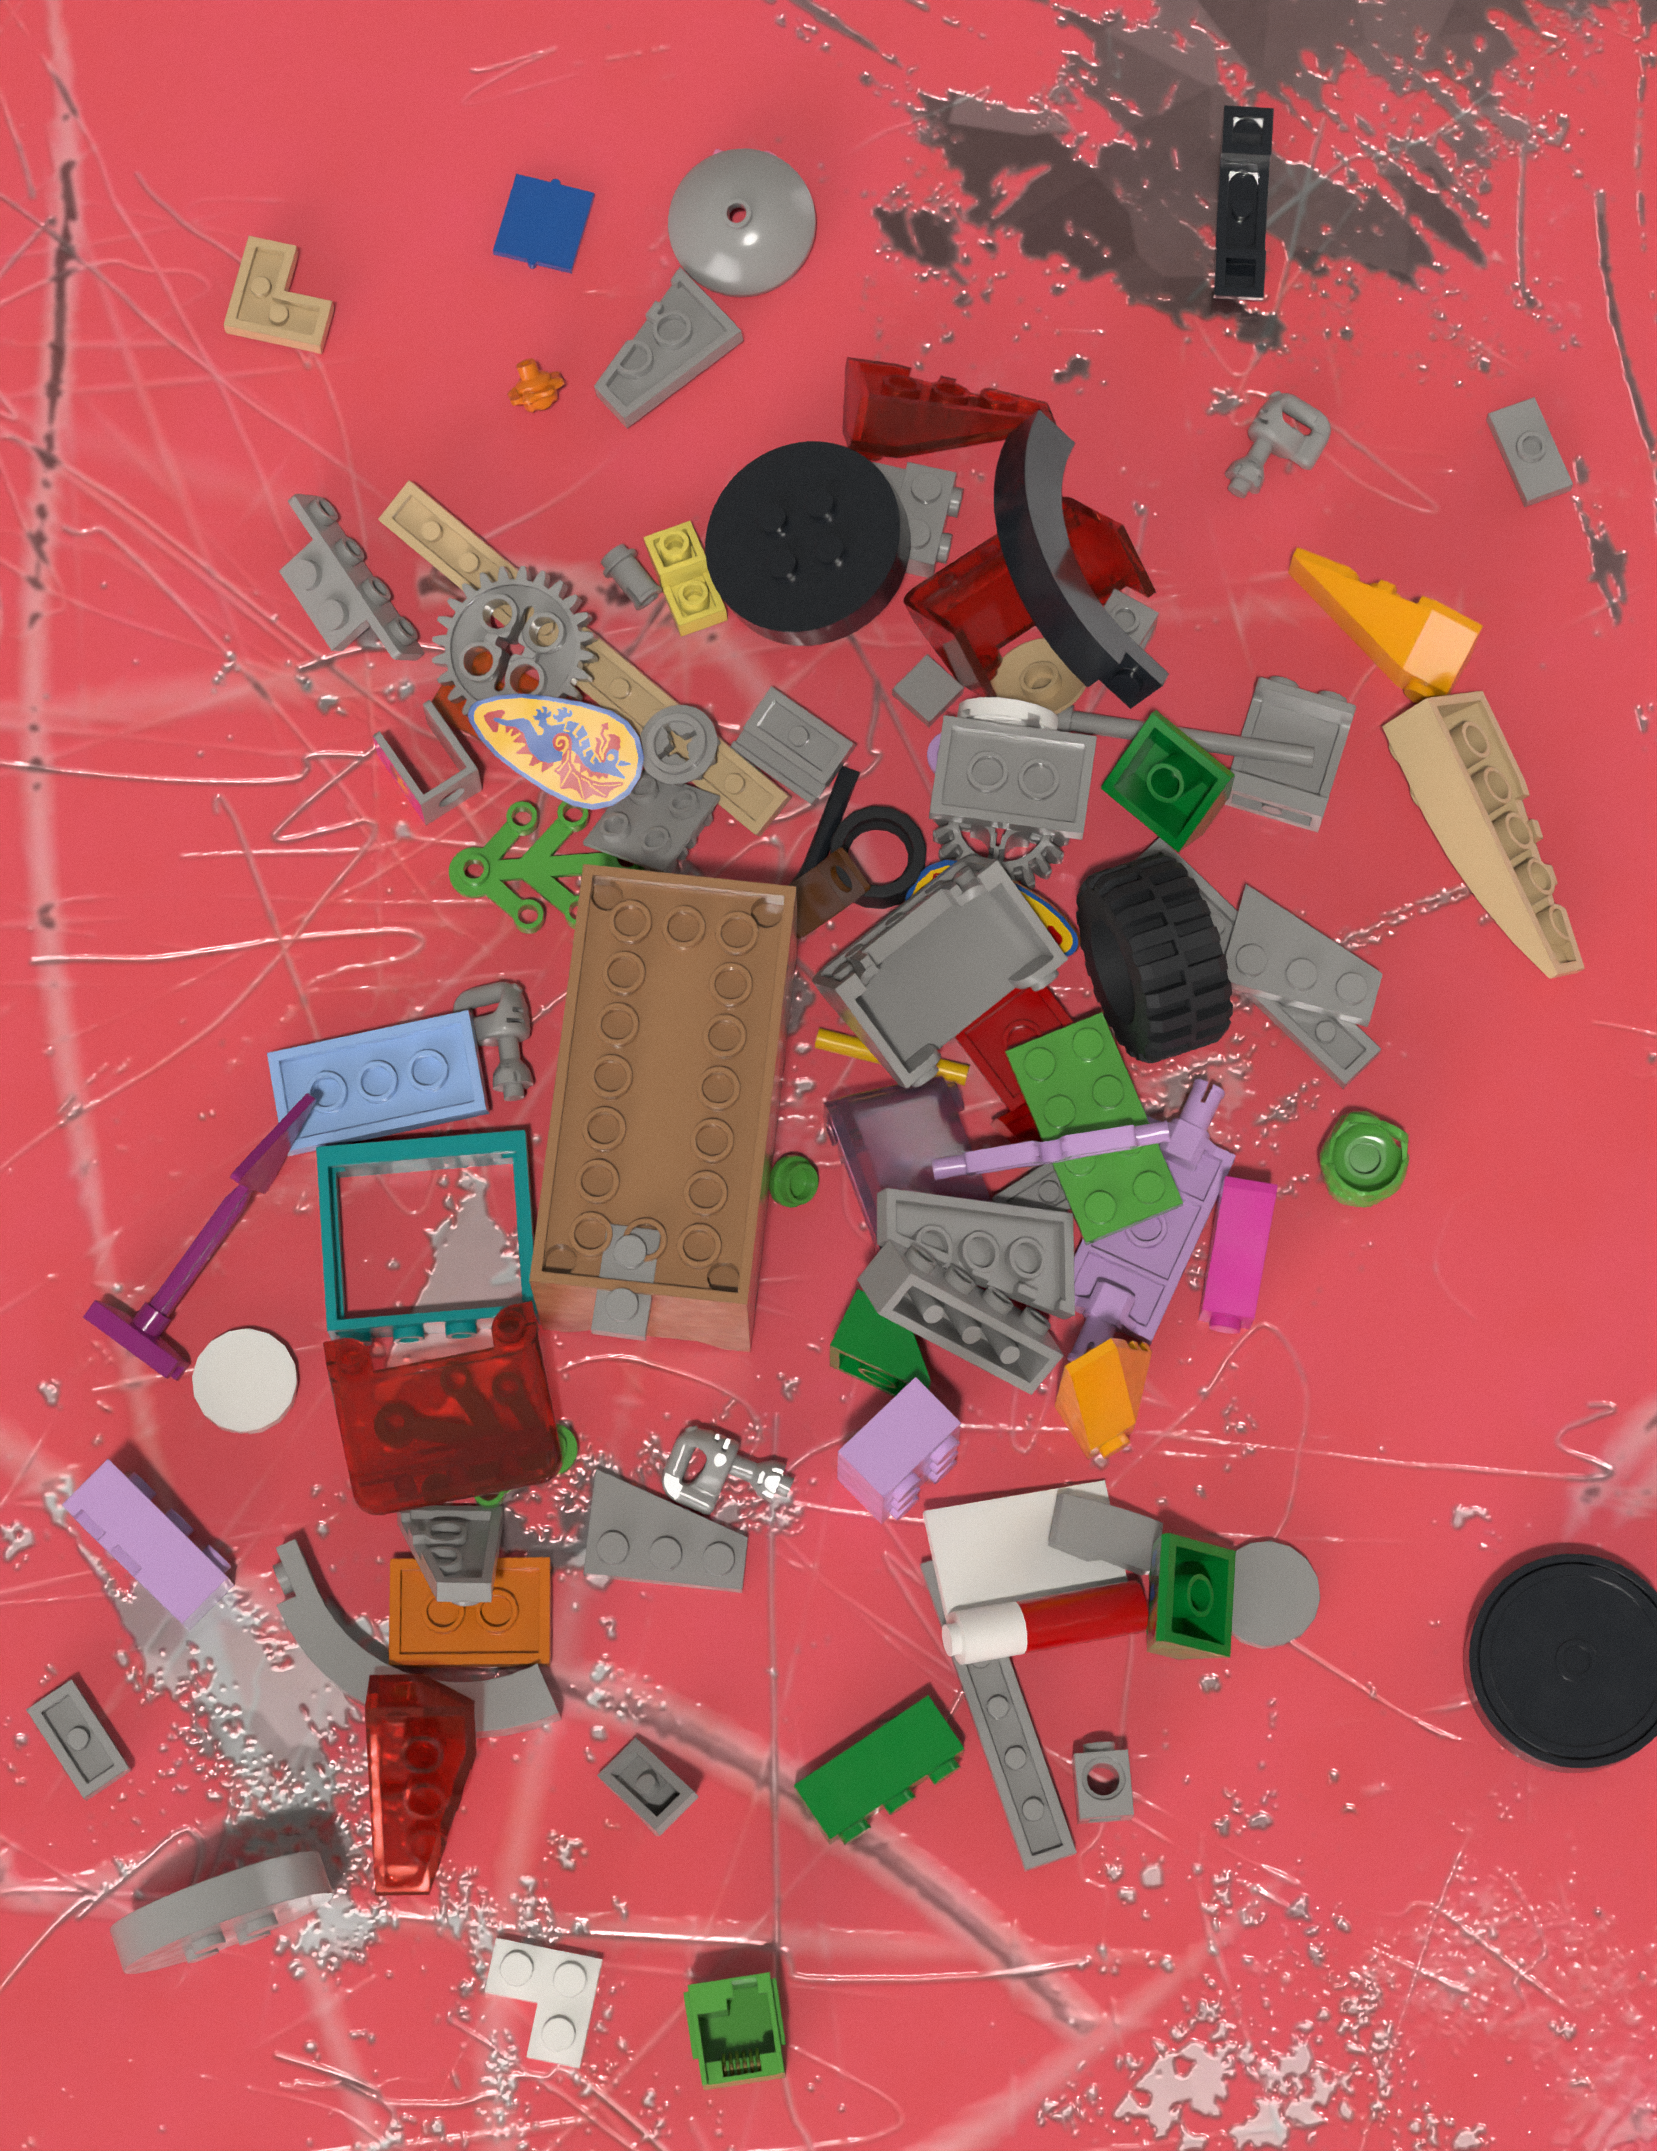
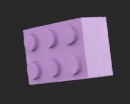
M915 1377L838 1451L837 1480L880 1524L891 1515L896 1520H899L918 1502L919 1497L917 1494L921 1490L920 1487L928 1479L934 1484L938 1483L957 1464L955 1457L959 1453L957 1447L960 1445L961 1422Z

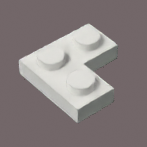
M496 1938L485 1993L537 2003L527 2058L581 2069L603 1960Z

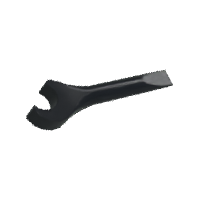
M843 766L840 769L804 862L791 883L827 858L831 839L842 821L860 772Z

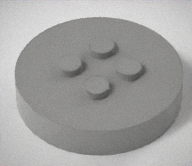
M299 1852L245 1866L179 1890L121 1918L110 1927V1933L124 1973H143L186 1961L188 1964L209 1958L219 1953V1950L239 1943L242 1946L261 1940L271 1935V1930L290 1923L323 1906L334 1897L319 1852Z

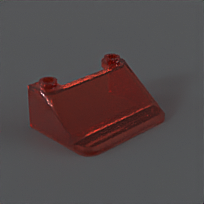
M532 1301L507 1306L495 1316L491 1326L494 1347L375 1371L370 1352L362 1342L352 1338H341L323 1342L326 1367L351 1489L355 1502L362 1511L371 1515H386L542 1484L558 1474L563 1463V1453L543 1338Z

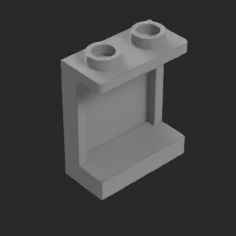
M1272 676L1269 679L1259 677L1241 737L1315 748L1313 767L1308 768L1235 756L1230 769L1235 774V779L1230 797L1225 805L1318 833L1356 706L1347 703L1345 697L1335 692L1320 691L1316 694L1298 688L1297 683L1284 677Z

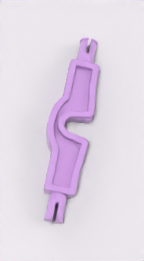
M1164 1120V1122L1138 1126L1128 1125L1065 1135L1052 1141H1028L964 1152V1154L950 1157L932 1158V1166L936 1181L938 1179L967 1174L972 1176L1064 1162L1089 1156L1137 1149L1140 1146L1157 1143H1169L1170 1136L1167 1120Z

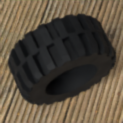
M1152 854L1088 876L1080 886V892L1076 899V904L1079 908L1076 912V920L1080 929V946L1084 952L1086 960L1084 963L1088 976L1091 977L1097 1002L1101 1004L1104 1018L1108 1026L1114 1030L1115 1038L1121 1046H1125L1126 1053L1136 1058V1060L1155 1063L1218 1042L1231 1024L1229 1018L1233 1015V1004L1230 1001L1232 986L1231 981L1228 979V964L1219 942L1221 938L1217 926L1214 927L1207 902L1202 899L1194 878H1189L1187 869L1173 857L1163 854Z

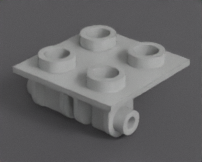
M642 769L641 778L631 794L616 805L608 807L585 838L583 844L592 849L643 866L645 871L672 873L678 864L676 859L684 860L688 856L687 848L692 849L697 843L696 838L704 827L712 823V813L720 797L684 784L683 787L666 783L662 784L646 770Z

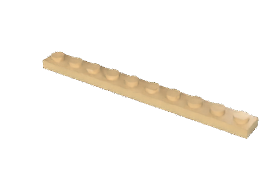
M408 480L378 518L381 523L462 590V584L464 583L470 585L476 591L480 589V573L482 572L487 574L493 582H497L499 568L502 566L509 570L513 579H516L518 569L410 480ZM499 606L493 611L492 615L506 626L512 618L511 606ZM533 607L526 610L525 624L534 614ZM547 623L539 629L537 633V643L539 646H550L556 641L559 633L556 623ZM587 626L582 628V631L594 633ZM596 635L598 640L586 645L585 650L597 656L598 661L583 664L582 668L593 680L592 682L577 681L576 686L604 709L611 710L627 720L640 737L644 726L653 715L664 708L680 704ZM671 731L670 735L673 738L674 749L669 753V756L676 753L686 761L689 760V752L686 746L692 739L683 740ZM717 735L721 744L717 746L715 754L716 764L709 766L703 773L702 780H693L691 782L701 790L718 795L720 797L718 804L752 833L760 837L792 797Z

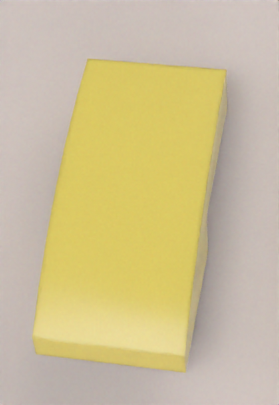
M691 521L643 537L660 587L681 637L728 620L726 608L710 578L706 555Z

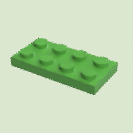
M1102 1012L1006 1051L1007 1060L1042 1142L1056 1140L1065 1135L1128 1125L1150 1124ZM1158 1143L1140 1146L1137 1149L1052 1163L1085 1245L1183 1206V1201Z

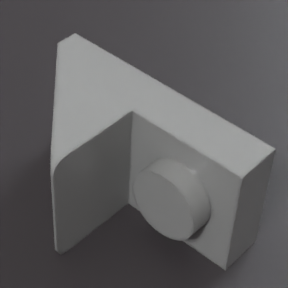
M636 1737L597 1775L642 1820L655 1836H660L698 1798V1795Z

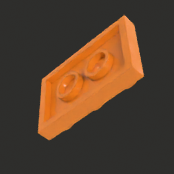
M550 1557L498 1558L492 1602H480L473 1606H459L452 1602H437L416 1559H390V1666L394 1668L531 1667L538 1664L539 1667H551Z

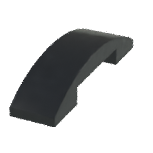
M1224 105L1216 210L1213 298L1263 301L1265 240L1274 108Z

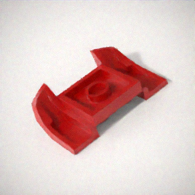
M1047 986L1038 991H1033L1031 987L1013 989L954 1037L1010 1111L995 1119L990 1125L1012 1144L1028 1141L1042 1142L1007 1060L1006 1051L1074 1024Z

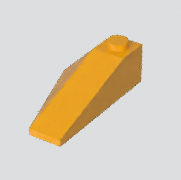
M1297 547L1292 556L1288 574L1396 686L1404 690L1403 692L1407 698L1418 704L1429 697L1451 694L1470 661L1483 625L1423 595L1418 604L1404 599L1396 593V585L1380 579L1379 583H1371L1369 585L1360 582V577L1352 568Z
M1110 1338L1064 1367L1054 1407L1088 1460L1098 1453L1104 1459H1107L1131 1443L1127 1436L1133 1433L1152 1355V1350L1146 1342L1138 1345L1136 1341H1131L1127 1344L1123 1339Z

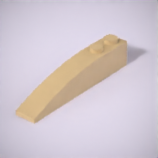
M1483 691L1426 698L1383 725V730L1389 740L1390 752L1400 764L1406 776L1413 801L1421 808L1425 819L1450 862L1479 903L1511 941L1549 979L1575 974L1585 969L1567 911L1564 907L1554 902L1552 893L1558 882L1553 867L1542 862L1536 845L1538 841L1543 839L1538 820L1528 819L1523 804V799L1530 796L1526 781Z

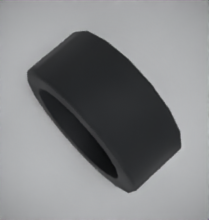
M870 806L854 811L838 825L831 839L830 854L840 847L848 854L853 840L862 833L871 830L888 831L898 836L905 844L908 853L907 867L902 876L887 885H870V890L854 902L864 908L886 909L903 903L908 890L917 882L920 873L925 869L926 844L921 830L908 815L891 807ZM836 866L840 880L847 887L852 888L848 874L841 867Z

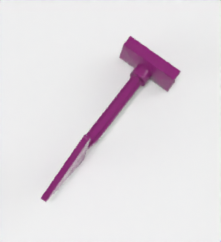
M306 1093L233 1171L230 1178L239 1184L238 1187L224 1198L150 1303L145 1301L135 1317L132 1318L109 1303L95 1300L83 1318L163 1377L169 1379L171 1376L176 1381H179L190 1366V1363L159 1337L171 1321L169 1315L243 1213L253 1191L263 1194L267 1193L308 1117L316 1098Z

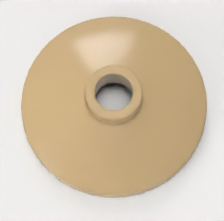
M1045 638L1025 642L1008 652L995 667L990 680L992 697L1016 699L1037 704L1051 710L1056 715L1074 704L1086 688L1053 651Z

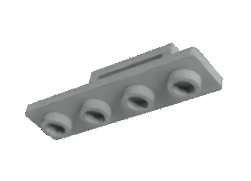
M293 495L288 500V503L313 540L279 572L331 651H343L371 626L393 659L417 661L424 655V651L416 641L418 638L416 630L409 621L398 614L390 602L391 594L385 584L371 574L363 562V551L354 540L345 535L337 523L338 516L333 506L319 496Z

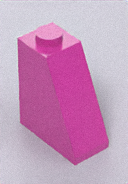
M1229 1176L1224 1178L1216 1202L1198 1321L1210 1322L1209 1328L1211 1330L1237 1334L1240 1333L1241 1328H1251L1257 1307L1277 1184Z

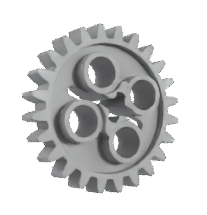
M502 566L499 568L497 582H493L487 574L482 572L480 573L481 588L477 591L466 583L462 584L463 592L467 597L463 603L452 598L447 600L455 614L453 618L438 616L437 621L446 627L448 631L447 635L432 637L434 643L445 648V653L432 658V662L437 666L448 668V671L443 673L437 680L443 686L455 685L447 697L449 701L456 704L467 699L462 710L465 716L468 717L470 707L479 700L497 695L520 694L518 690L519 678L529 670H537L540 678L537 688L529 694L562 699L569 696L579 701L582 700V695L574 686L577 681L592 682L593 680L582 668L583 664L598 661L597 656L585 650V646L596 642L598 637L592 632L582 631V628L593 620L592 616L587 612L574 613L582 603L581 598L576 594L563 600L568 588L564 582L559 580L549 588L550 575L542 570L532 582L530 570L525 566L520 567L516 579H513L509 570ZM510 605L512 609L510 622L503 628H493L491 625L493 611L499 606ZM533 607L534 614L525 624L526 610ZM547 623H556L559 630L556 641L550 646H539L537 643L539 629ZM519 642L525 647L522 655L513 654L511 656L505 652L509 643L517 645ZM491 652L493 665L490 671L485 675L475 676L472 672L473 660L480 653ZM505 675V686L502 691L498 692L496 685Z

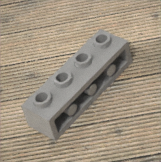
M889 1239L857 1278L879 1315L1031 1395L1064 1356L1048 1332L1051 1325L1043 1315L1031 1307H1026L1023 1311L1013 1306V1303L1007 1296L994 1287L989 1286L986 1290L981 1289L975 1285L974 1281L965 1272L955 1266H950L948 1270L937 1265L930 1254L916 1245H912L907 1249Z

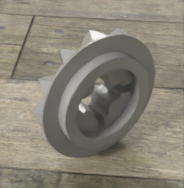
M675 705L660 710L649 719L640 735L644 753L643 767L653 778L662 784L666 783L683 787L685 783L693 780H702L703 773L709 766L716 764L715 754L717 746L721 744L717 737L715 724L705 713L692 706ZM671 731L683 740L692 739L686 746L689 752V760L686 761L676 753L669 756V753L674 749L673 738L670 735Z

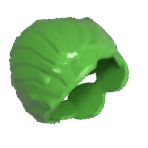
M1352 1111L1342 1115L1322 1145L1319 1156L1323 1183L1326 1185L1329 1195L1343 1205L1365 1208L1376 1205L1396 1193L1401 1188L1407 1175L1409 1165V1134L1390 1123L1380 1120L1368 1111ZM1394 1139L1400 1142L1401 1148L1396 1145Z

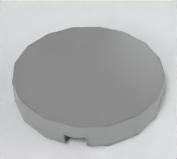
M1273 1541L1250 1543L1238 1549L1235 1558L1232 1636L1243 1644L1260 1649L1284 1646L1300 1638L1315 1619L1320 1602L1318 1577L1308 1560L1292 1547Z

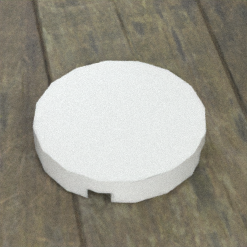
M1000 697L966 699L959 704L957 717L1055 731H1058L1059 716L1047 708L1021 700Z
M250 1328L228 1331L212 1340L197 1358L192 1375L194 1398L205 1417L221 1430L232 1433H262L282 1421L293 1407L297 1395V1366L285 1345L269 1333Z

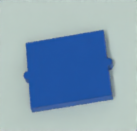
M516 174L493 248V255L528 263V267L531 269L536 268L538 265L572 274L595 193L561 185L558 179L548 182Z

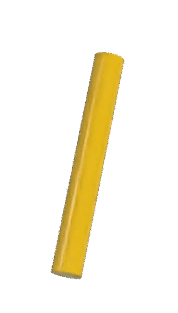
M819 1028L814 1048L880 1064L859 1038ZM940 1058L936 1064L939 1070L933 1078L965 1086L970 1066Z

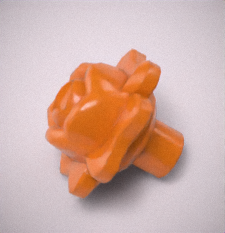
M533 358L525 359L516 365L520 379L516 386L507 393L513 406L523 405L527 412H535L536 410L549 408L552 402L558 400L556 389L565 383L559 371L552 373L541 371L538 369Z

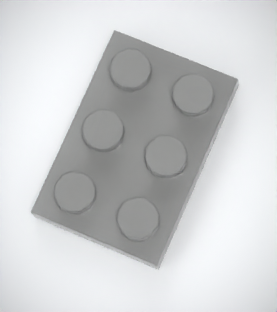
M944 715L929 819L1082 840L1097 736Z

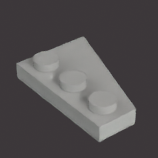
M679 267L670 280L672 286L661 301H655L646 313L647 320L633 340L625 342L594 385L597 397L626 428H629L744 341L742 332L736 324L681 267Z
M1246 884L1226 953L1227 975L1231 981L1232 989L1368 1027L1383 973Z
M596 1469L584 1576L737 1593L743 1592L748 1537Z
M397 1505V1524L437 1602H452L459 1606H473L480 1602H492L503 1528V1506L483 1508L481 1506Z

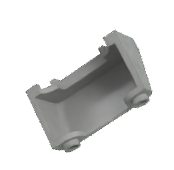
M972 855L957 861L820 969L813 977L812 982L825 1000L898 1085L904 1088H909L912 1085L916 1088L925 1084L937 1074L939 1069L936 1064L941 1058L938 1049L1013 989L1031 987L1033 991H1038L1049 985L1059 975L1057 968L1066 962L1068 958L999 861Z

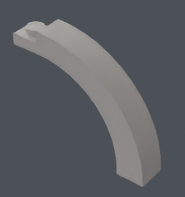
M296 1539L276 1547L281 1559L280 1563L273 1565L276 1577L285 1595L293 1591L296 1595L289 1600L277 1604L289 1631L311 1662L332 1684L350 1699L372 1713L398 1725L424 1733L459 1738L508 1736L534 1730L561 1720L538 1664L516 1673L490 1680L445 1682L412 1675L382 1662L352 1640L335 1621L320 1594L303 1551Z

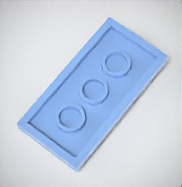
M469 1010L267 1053L278 1123L306 1093L316 1098L287 1156L316 1151V1147L344 1145L490 1114L473 1016Z

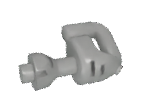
M1276 391L1269 395L1270 399L1260 408L1248 429V436L1254 444L1247 456L1233 461L1225 472V476L1231 480L1228 490L1240 498H1245L1249 491L1253 494H1258L1265 481L1264 464L1271 453L1280 458L1292 460L1303 469L1311 470L1331 435L1328 418L1321 411L1293 394ZM1282 412L1310 428L1311 433L1303 435L1283 420Z
M496 982L463 991L453 1004V1013L469 1010L473 1016L478 1046H498L500 1063L493 1073V1090L503 1092L505 1101H517L525 1098L524 1089L533 1086L531 1072L521 1061L519 1042L530 1038L529 1009L522 994L523 989L518 984ZM499 1003L496 1011L489 1015L479 1017L473 1015L475 1008Z
M690 1426L685 1428V1432L676 1439L663 1469L661 1482L663 1490L669 1498L696 1511L710 1515L715 1508L728 1474L749 1482L757 1496L770 1503L774 1494L787 1498L794 1478L783 1474L787 1464L775 1460L756 1463L737 1455L740 1448L738 1441L713 1430ZM695 1448H699L706 1455L705 1466L695 1480L689 1484L684 1483L682 1479Z

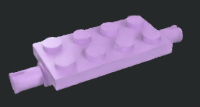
M1195 1079L1179 1118H1174L1171 1122H1167L1170 1142L1158 1143L1183 1201V1206L1089 1245H1085L1082 1239L1074 1257L1075 1311L1083 1314L1086 1320L1071 1353L1068 1354V1361H1074L1084 1355L1088 1348L1093 1349L1108 1339L1113 1338L1115 1332L1125 1333L1151 1345L1218 1198L1224 1178L1228 1176L1236 1158L1235 1154L1213 1144L1209 1140L1210 1134L1207 1132L1220 1101L1225 1096V1091L1213 1084L1206 1102L1203 1103L1201 1100L1209 1082ZM1147 1116L1150 1124L1163 1122Z

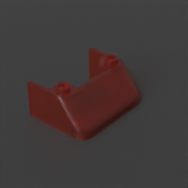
M1062 497L1063 516L1069 542L1086 581L1100 603L1105 605L1114 589L1122 592V589L1126 586L1148 598L1155 594L1156 590L1124 525L1071 497ZM998 533L912 588L903 599V603L912 620L955 679L980 697H997L990 681L998 674L997 669L1003 662L999 649L1036 626L1011 579L1003 557Z

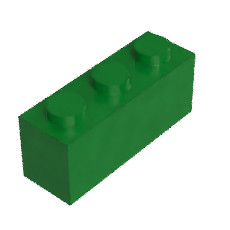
M928 1695L794 1785V1792L829 1845L839 1838L844 1845H847L870 1830L872 1827L867 1820L884 1808L889 1815H892L916 1798L912 1789L929 1778L934 1785H937L959 1770L961 1766L957 1759L963 1756L965 1749Z

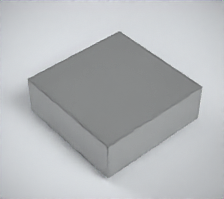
M928 655L892 689V695L928 728L964 692V687Z

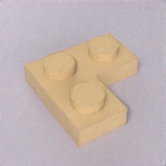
M248 236L223 325L227 334L322 354L334 306L330 300L288 292L299 255L297 246Z

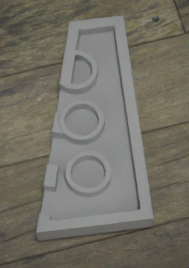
M890 1188L877 1193V1245L883 1247L889 1239L907 1249L912 1245H916L930 1254L937 1265L946 1270L950 1266L959 1268L976 1285L986 1289L989 1286L994 1287L1008 1298L1063 1320L1075 1316L1073 1213Z

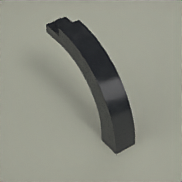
M1038 410L1008 434L1000 451L996 466L994 513L1003 557L1026 610L1038 630L1063 663L1087 688L1100 680L1131 709L1161 688L1169 673L1119 627L1093 593L1078 565L1069 542L1062 509L1063 474L1067 459L1075 442L1041 410Z

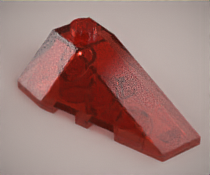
M847 357L842 433L847 447L863 455L868 460L877 461L883 457L903 458L1006 440L1010 432L1038 410H1041L1056 424L1050 407L1045 401L994 388H983L980 390V394L971 393L966 387L957 384V379L943 375L939 377L938 382L932 383L910 377L911 367Z
M425 1674L369 1675L365 1702V1725L375 1896L429 1895L447 1844V1837L455 1813L458 1811L469 1771L472 1769L477 1754L475 1700Z

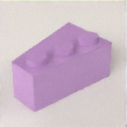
M107 1459L62 1506L162 1606L190 1631L234 1586L225 1575L231 1566L210 1545L201 1551L188 1538L194 1531L193 1528L172 1508L166 1514L159 1510L151 1502L156 1492L141 1477L133 1472L127 1478Z

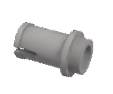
M620 544L608 552L600 563L605 568L603 575L606 578L612 577L632 601L636 610H641L658 597V594L662 592V588L654 582L636 560V550L633 548L628 549L624 544Z

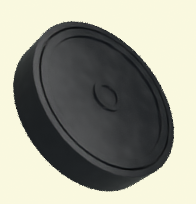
M820 441L798 442L778 447L757 457L741 469L727 484L715 503L708 522L705 539V555L710 578L715 589L733 613L748 628L760 636L775 642L794 646H812L833 642L847 637L870 623L881 613L896 594L907 569L911 548V533L905 508L883 473L858 452L845 446Z
M1560 1554L1541 1558L1520 1567L1503 1579L1487 1596L1475 1614L1467 1634L1464 1649V1676L1469 1698L1477 1716L1491 1736L1501 1746L1523 1761L1543 1769L1563 1773H1586L1609 1768L1628 1759L1649 1744L1657 1736V1592L1645 1580L1626 1567L1608 1559L1585 1554Z

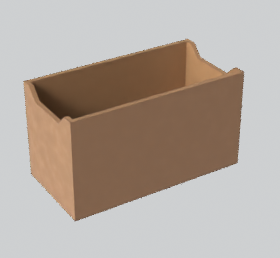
M583 864L529 1279L543 1330L560 1332L591 1330L597 1290L613 1291L618 1288H625L634 1294L652 1295L647 1336L698 1341L725 1350L751 1352L769 1199V1180L773 1165L797 960V896L795 886ZM610 1224L628 1226L623 1236L630 1235L636 1227L658 1230L661 1236L659 1248L653 1254L646 1255L644 1262L657 1259L654 1284L599 1278L603 1252L608 1249L613 1237Z

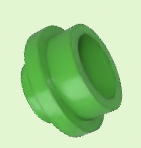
M788 1155L781 1158L774 1165L770 1173L769 1191L773 1200L779 1205L790 1208L809 1202L816 1194L818 1188L817 1172L809 1161L803 1157Z

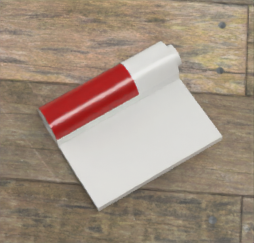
M1105 1480L923 1512L946 1624L942 1627V1640L948 1656H955L960 1665L1146 1631L1148 1626V1608L1144 1592L1136 1580H1127L1125 1569L1103 1560L1085 1561L1048 1546L1057 1495L1067 1494L1110 1505Z

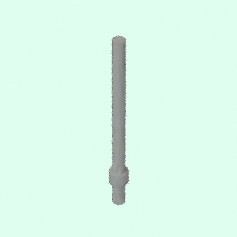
M1074 705L1057 714L1059 716L1058 731L1069 733L1076 731L1127 740H1134L1145 724L1144 721L1075 711ZM1177 727L1207 752L1308 768L1313 767L1315 748Z

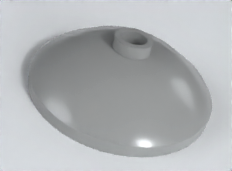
M756 149L726 150L698 163L680 182L669 208V239L680 265L701 286L717 294L730 297L757 296L783 285L804 264L815 238V207L805 182L784 160L768 152ZM735 208H743L746 210L744 220L738 223L731 222L729 220L730 212Z

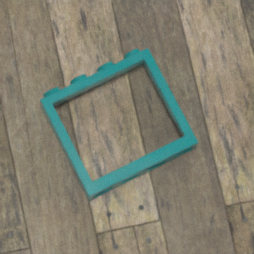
M525 1130L316 1147L327 1332L332 1342L340 1341L341 1346L345 1348H359L372 1345V1338L393 1337V1342L409 1344L424 1341V1334L445 1332L448 1339H468L477 1336V1330L498 1328L499 1334L518 1335L529 1332V1325H541L529 1282L535 1232L529 1146ZM513 1164L523 1305L346 1319L338 1178Z

